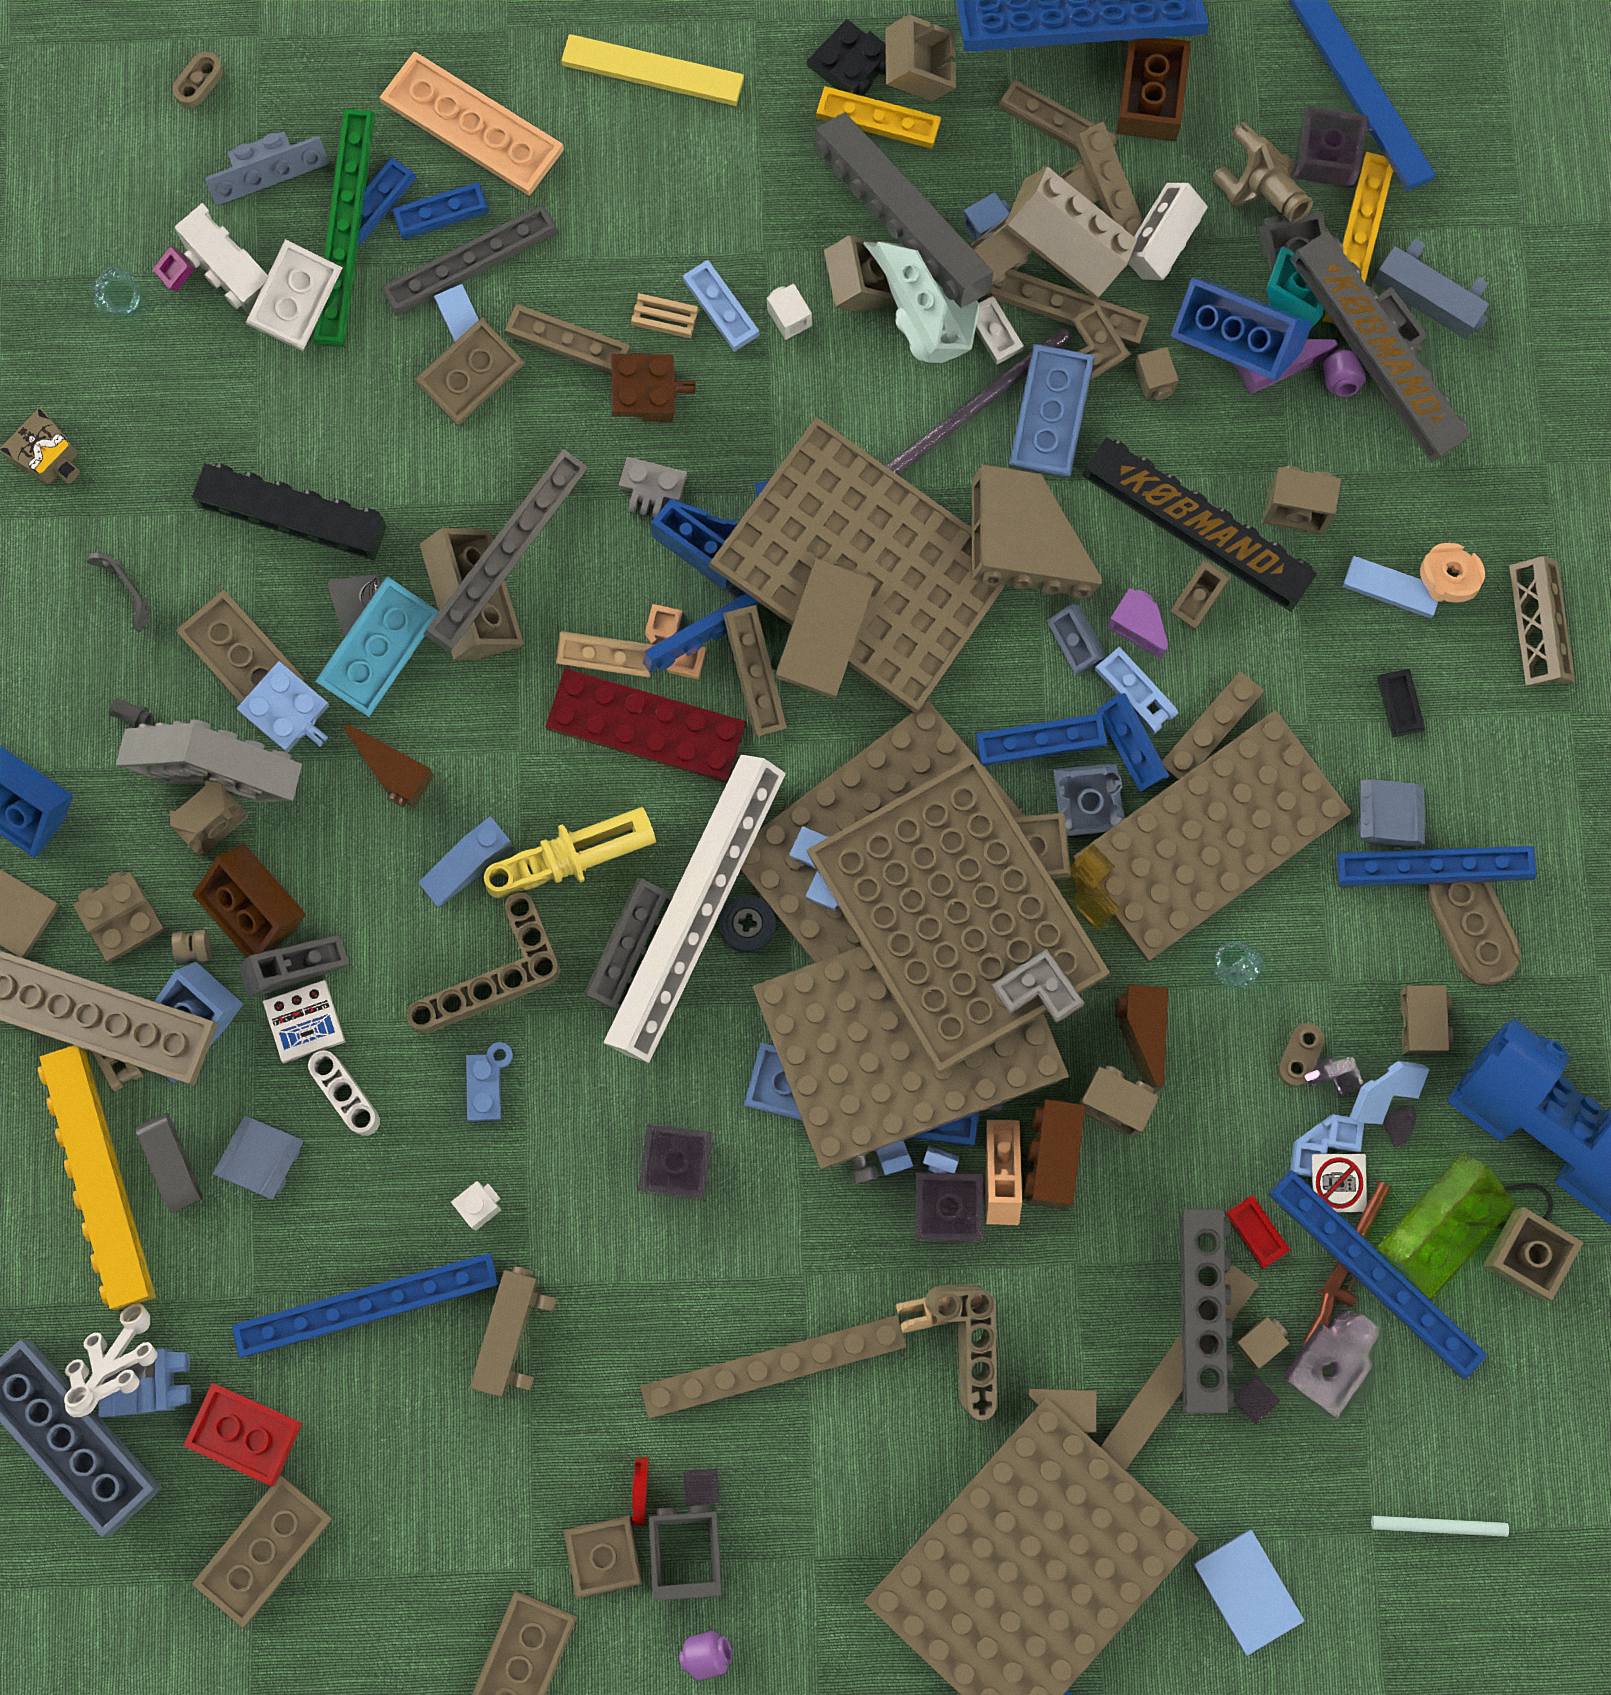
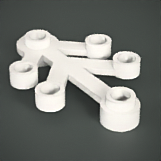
M131 1304L122 1311L120 1321L124 1329L105 1357L104 1351L107 1348V1342L100 1333H93L85 1339L84 1347L89 1353L93 1372L87 1383H85L84 1379L88 1376L89 1369L82 1360L77 1359L67 1365L65 1373L70 1379L71 1389L66 1393L64 1402L65 1409L70 1416L82 1417L91 1413L99 1400L118 1390L126 1394L133 1392L139 1385V1379L132 1370L124 1369L138 1362L141 1366H148L156 1360L157 1351L148 1342L140 1344L135 1350L120 1357L135 1334L145 1332L150 1326V1314L142 1304ZM122 1371L117 1378L102 1384L106 1378Z

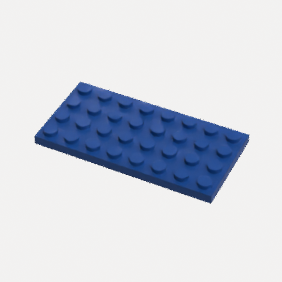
M955 0L964 51L1010 50L1019 47L1073 45L1075 43L1087 42L1103 43L1115 40L1132 41L1142 38L1161 39L1170 36H1195L1208 33V20L1202 0Z

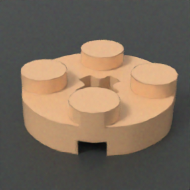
M1442 543L1433 547L1425 556L1420 567V576L1423 584L1429 590L1430 597L1438 602L1445 600L1454 603L1473 599L1485 579V569L1480 558L1475 553L1471 556L1463 551L1464 546L1456 543ZM1448 568H1451L1453 573H1458L1459 575L1457 577L1449 575L1447 573Z

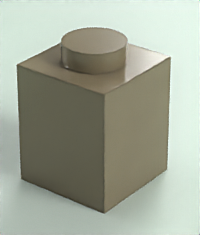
M1165 347L1137 355L1134 369L1145 400L1152 398L1163 400L1170 397L1175 392L1179 380L1168 348Z
M1266 1317L1262 1318L1232 1344L1250 1366L1257 1370L1290 1343L1285 1338L1288 1333L1280 1322L1276 1319L1271 1321Z

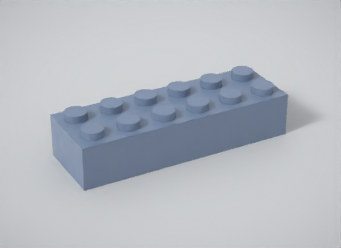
M20 1339L0 1357V1423L101 1537L112 1536L162 1489V1486L106 1423L99 1418L94 1410L82 1417H72L67 1413L64 1398L71 1389V1384L32 1340Z

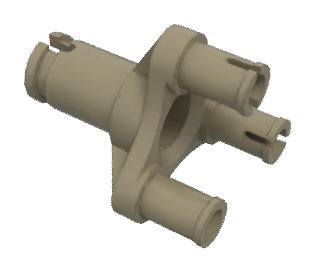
M1247 122L1241 123V126L1238 125L1234 129L1232 137L1247 150L1248 163L1241 179L1238 180L1224 166L1213 174L1212 181L1227 195V200L1236 208L1259 198H1266L1291 223L1302 220L1311 210L1313 200L1289 177L1295 169V162L1287 154H1282L1270 140L1260 137Z

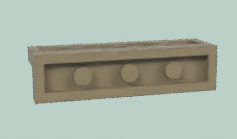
M1541 556L1509 565L1526 686L1533 687L1553 681L1562 685L1575 682L1558 561ZM1533 568L1535 578L1527 588L1522 585L1520 571ZM1531 597L1537 599L1539 609L1533 618L1526 615L1525 606ZM1535 627L1541 629L1543 633V639L1537 648L1533 647L1529 640V636ZM1539 657L1547 661L1548 674L1535 677L1533 667Z

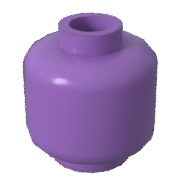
M1339 349L1324 360L1322 370L1325 385L1329 392L1340 397H1349L1356 394L1364 385V367L1353 351Z
M707 1631L686 1639L683 1651L679 1653V1661L684 1672H689L691 1677L697 1681H703L725 1674L728 1664L732 1662V1650L725 1636H721L716 1631Z

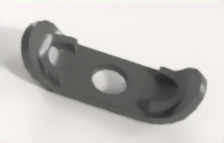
M101 551L89 554L86 560L88 564L104 567L112 575L118 573L135 597L131 602L135 610L133 628L141 632L146 624L150 622L149 612L152 607L147 606L148 599L141 598L119 567L121 561L113 560L114 554L106 555L102 554Z

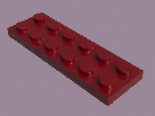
M564 668L545 728L555 733L728 783L746 727V721Z

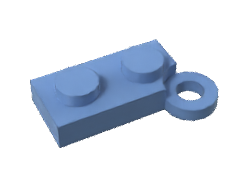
M497 1042L492 1044L487 1050V1055H466L468 1122L501 1120L500 1069L507 1067L513 1059L512 1049L506 1043ZM499 1049L506 1052V1057L502 1061L494 1059V1053Z

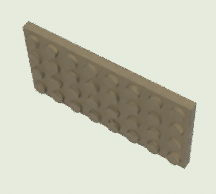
M1274 710L1079 851L1071 859L1143 958L1148 962L1352 812L1277 710Z

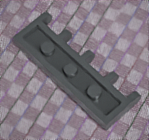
M637 878L583 995L617 1012L619 1011L622 1004H619L618 1001L626 984L631 986L634 978L630 977L639 956L645 957L648 949L644 948V945L653 926L659 927L661 920L657 919L665 900L671 902L673 894L642 878Z

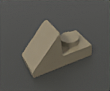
M1204 559L1170 612L1196 629L1214 602L1220 597L1231 577Z

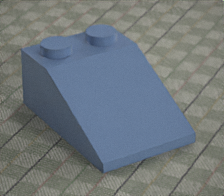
M197 962L175 970L154 1001L218 1023L210 1046L228 1027L243 1005L240 1000ZM167 1077L173 1084L178 1082V1080Z

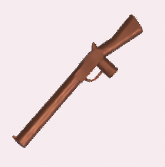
M1376 1180L1377 1187L1355 1227V1230L1364 1238L1391 1189L1390 1186ZM1338 1261L1330 1272L1323 1288L1316 1291L1322 1293L1319 1312L1301 1342L1302 1344L1324 1349L1335 1299L1350 1308L1357 1299L1356 1295L1349 1292L1354 1282L1352 1274V1280L1347 1290L1340 1287L1348 1270Z

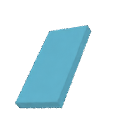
M387 576L315 682L370 717L424 638L425 630L439 611Z

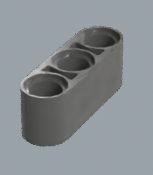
M165 1113L135 1126L138 1139L167 1209L173 1213L202 1200L201 1189L169 1114Z

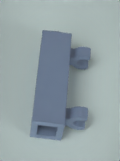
M1416 238L1406 252L1394 246L1379 268L1373 283L1384 290L1392 287L1402 301L1467 340L1472 331L1479 333L1488 319L1484 313L1489 303L1480 297L1489 283L1478 277L1468 291L1417 260L1426 244Z

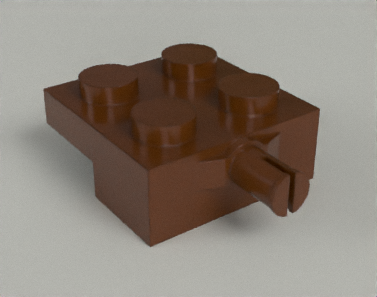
M611 354L612 417H642V422H673L675 414L674 400L677 393L695 394L696 382L695 380L677 381L674 373L673 355Z

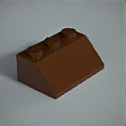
M245 844L218 855L192 894L246 958L250 955L274 950L293 934L306 915Z

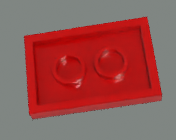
M212 1383L183 1446L267 1485L275 1486L303 1422Z

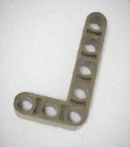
M521 892L514 893L508 897L505 903L507 917L524 958L412 1003L407 1009L406 1018L415 1031L421 1034L432 1033L551 985L558 979L560 975L558 961L537 908L529 895ZM523 902L529 905V911L524 916L519 917L513 914V908L518 903ZM530 932L541 934V939L535 946H528L524 943L526 935ZM548 961L553 964L552 971L545 976L538 975L536 973L538 964ZM514 973L522 975L523 979L518 987L509 988L506 986V979L509 975ZM484 985L490 986L492 993L488 999H476V991L479 987ZM451 998L461 999L460 1009L453 1013L447 1012L445 1008L447 1001ZM421 1010H429L431 1012L429 1022L424 1025L416 1024L415 1017L417 1013Z

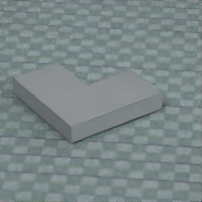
M1047 949L991 986L1009 1014L1037 996L1056 1023L1084 1006V1001Z

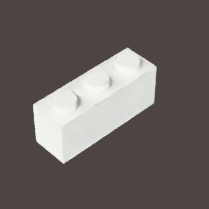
M1166 183L1134 237L1137 239L1128 264L1141 279L1164 280L1208 208L1189 183Z

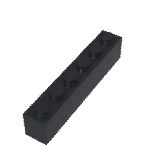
M204 463L192 495V499L198 508L375 561L387 528L383 517L378 511L366 507L362 510L352 508L351 504L341 499H333V502L322 499L320 494L311 490H304L303 493L292 490L290 485L281 481H274V484L263 481L262 477L251 472H245L242 475L233 472L234 470L224 464L216 463L215 466Z

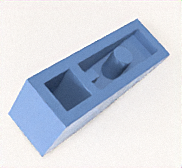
M490 816L465 835L418 883L439 908L483 874L490 865L497 863L512 851L514 847L509 838Z

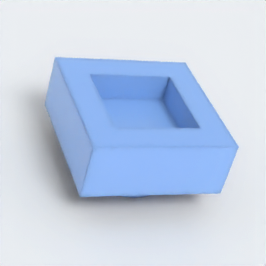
M928 1145L923 1163L929 1165L928 1170L936 1174L947 1175V1172L954 1174L959 1156Z

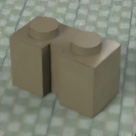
M1407 985L1400 990L1401 1016H1403V1055H1442L1448 1052L1449 1047L1453 1045V1029L1448 1027V1014H1451L1452 998L1451 995H1447L1446 986Z

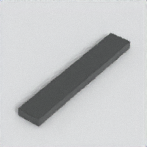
M542 204L382 286L381 290L393 312L398 316L433 298L435 295L449 290L558 233L557 227Z

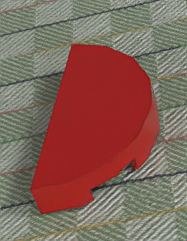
M637 1457L634 1463L635 1473L632 1486V1524L634 1526H646L649 1457Z

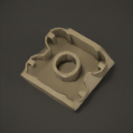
M205 780V786L176 811L170 810V826L200 856H204L248 818L247 812L221 783Z

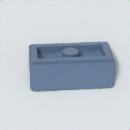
M1071 604L1046 620L1075 675L1100 664L1108 657L1080 605Z

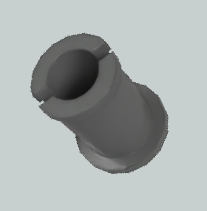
M119 697L115 698L109 707V716L131 724L132 728H138L139 724L150 725L152 721V713L149 712L147 707L139 708Z

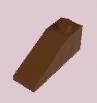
M347 723L344 730L385 791L389 794L387 799L403 808L405 804L415 808L434 777L430 768Z

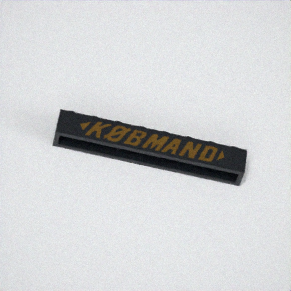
M1106 437L1085 467L1083 473L1085 479L1290 612L1293 611L1317 575L1309 563L1302 559L1296 560L1291 557L1280 544L1268 542L1260 536L1254 527L1240 524L1233 519L1234 517L1229 511L1220 507L1217 509L1208 503L1206 497L1201 493L1186 489L1175 476L1163 474L1147 458L1137 457L1132 454L1121 441H1112Z

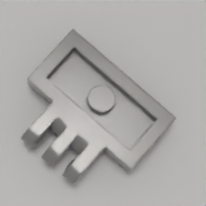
M627 457L619 482V489L632 492L628 511L635 513L638 502H642L640 514L647 516L650 505H654L652 518H655L662 510L664 501L669 502L670 499L680 502L687 479V472Z

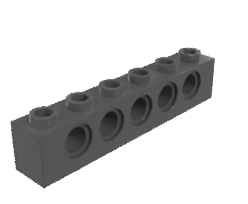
M1183 1208L1179 1212L1183 1414L1228 1413V1407H1233L1234 1401L1233 1387L1227 1384V1372L1232 1373L1233 1369L1232 1352H1227L1226 1338H1231L1232 1321L1231 1318H1226V1305L1231 1303L1230 1284H1225V1271L1230 1270V1252L1224 1251V1237H1229L1230 1232L1229 1218L1224 1217V1209ZM1200 1235H1206L1212 1239L1213 1249L1211 1252L1206 1253L1199 1249L1197 1239ZM1206 1268L1213 1273L1214 1282L1211 1286H1204L1199 1282L1198 1272L1200 1269ZM1202 1302H1208L1214 1307L1215 1315L1212 1320H1205L1200 1316L1198 1309ZM1202 1336H1210L1215 1341V1350L1210 1355L1202 1352L1199 1347V1341ZM1205 1369L1212 1371L1216 1376V1384L1212 1389L1205 1388L1200 1382V1375Z

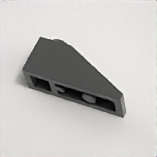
M335 935L250 955L241 964L239 971L248 998L279 991L347 967L349 961L340 935Z

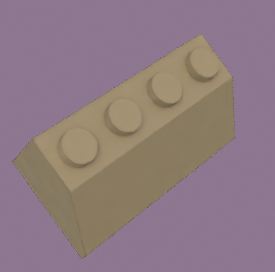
M1048 166L1024 179L1004 226L1094 299L1100 297L1128 264L1137 242L1134 236Z
M441 528L419 544L439 612L493 542L490 530ZM505 580L451 651L453 660H478L524 645Z

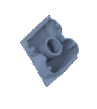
M1105 763L1054 770L1058 813H1064L1067 836L1107 832L1124 820V810L1120 795L1122 782L1121 777L1118 775L1117 764Z
M1375 779L1361 780V790L1359 792L1361 819L1357 822V834L1359 837L1371 845L1401 848L1425 845L1424 786L1414 783Z
M244 1116L213 1174L273 1200L275 1194L283 1190L286 1183L285 1176L291 1164L296 1161L300 1153L299 1149L304 1141Z

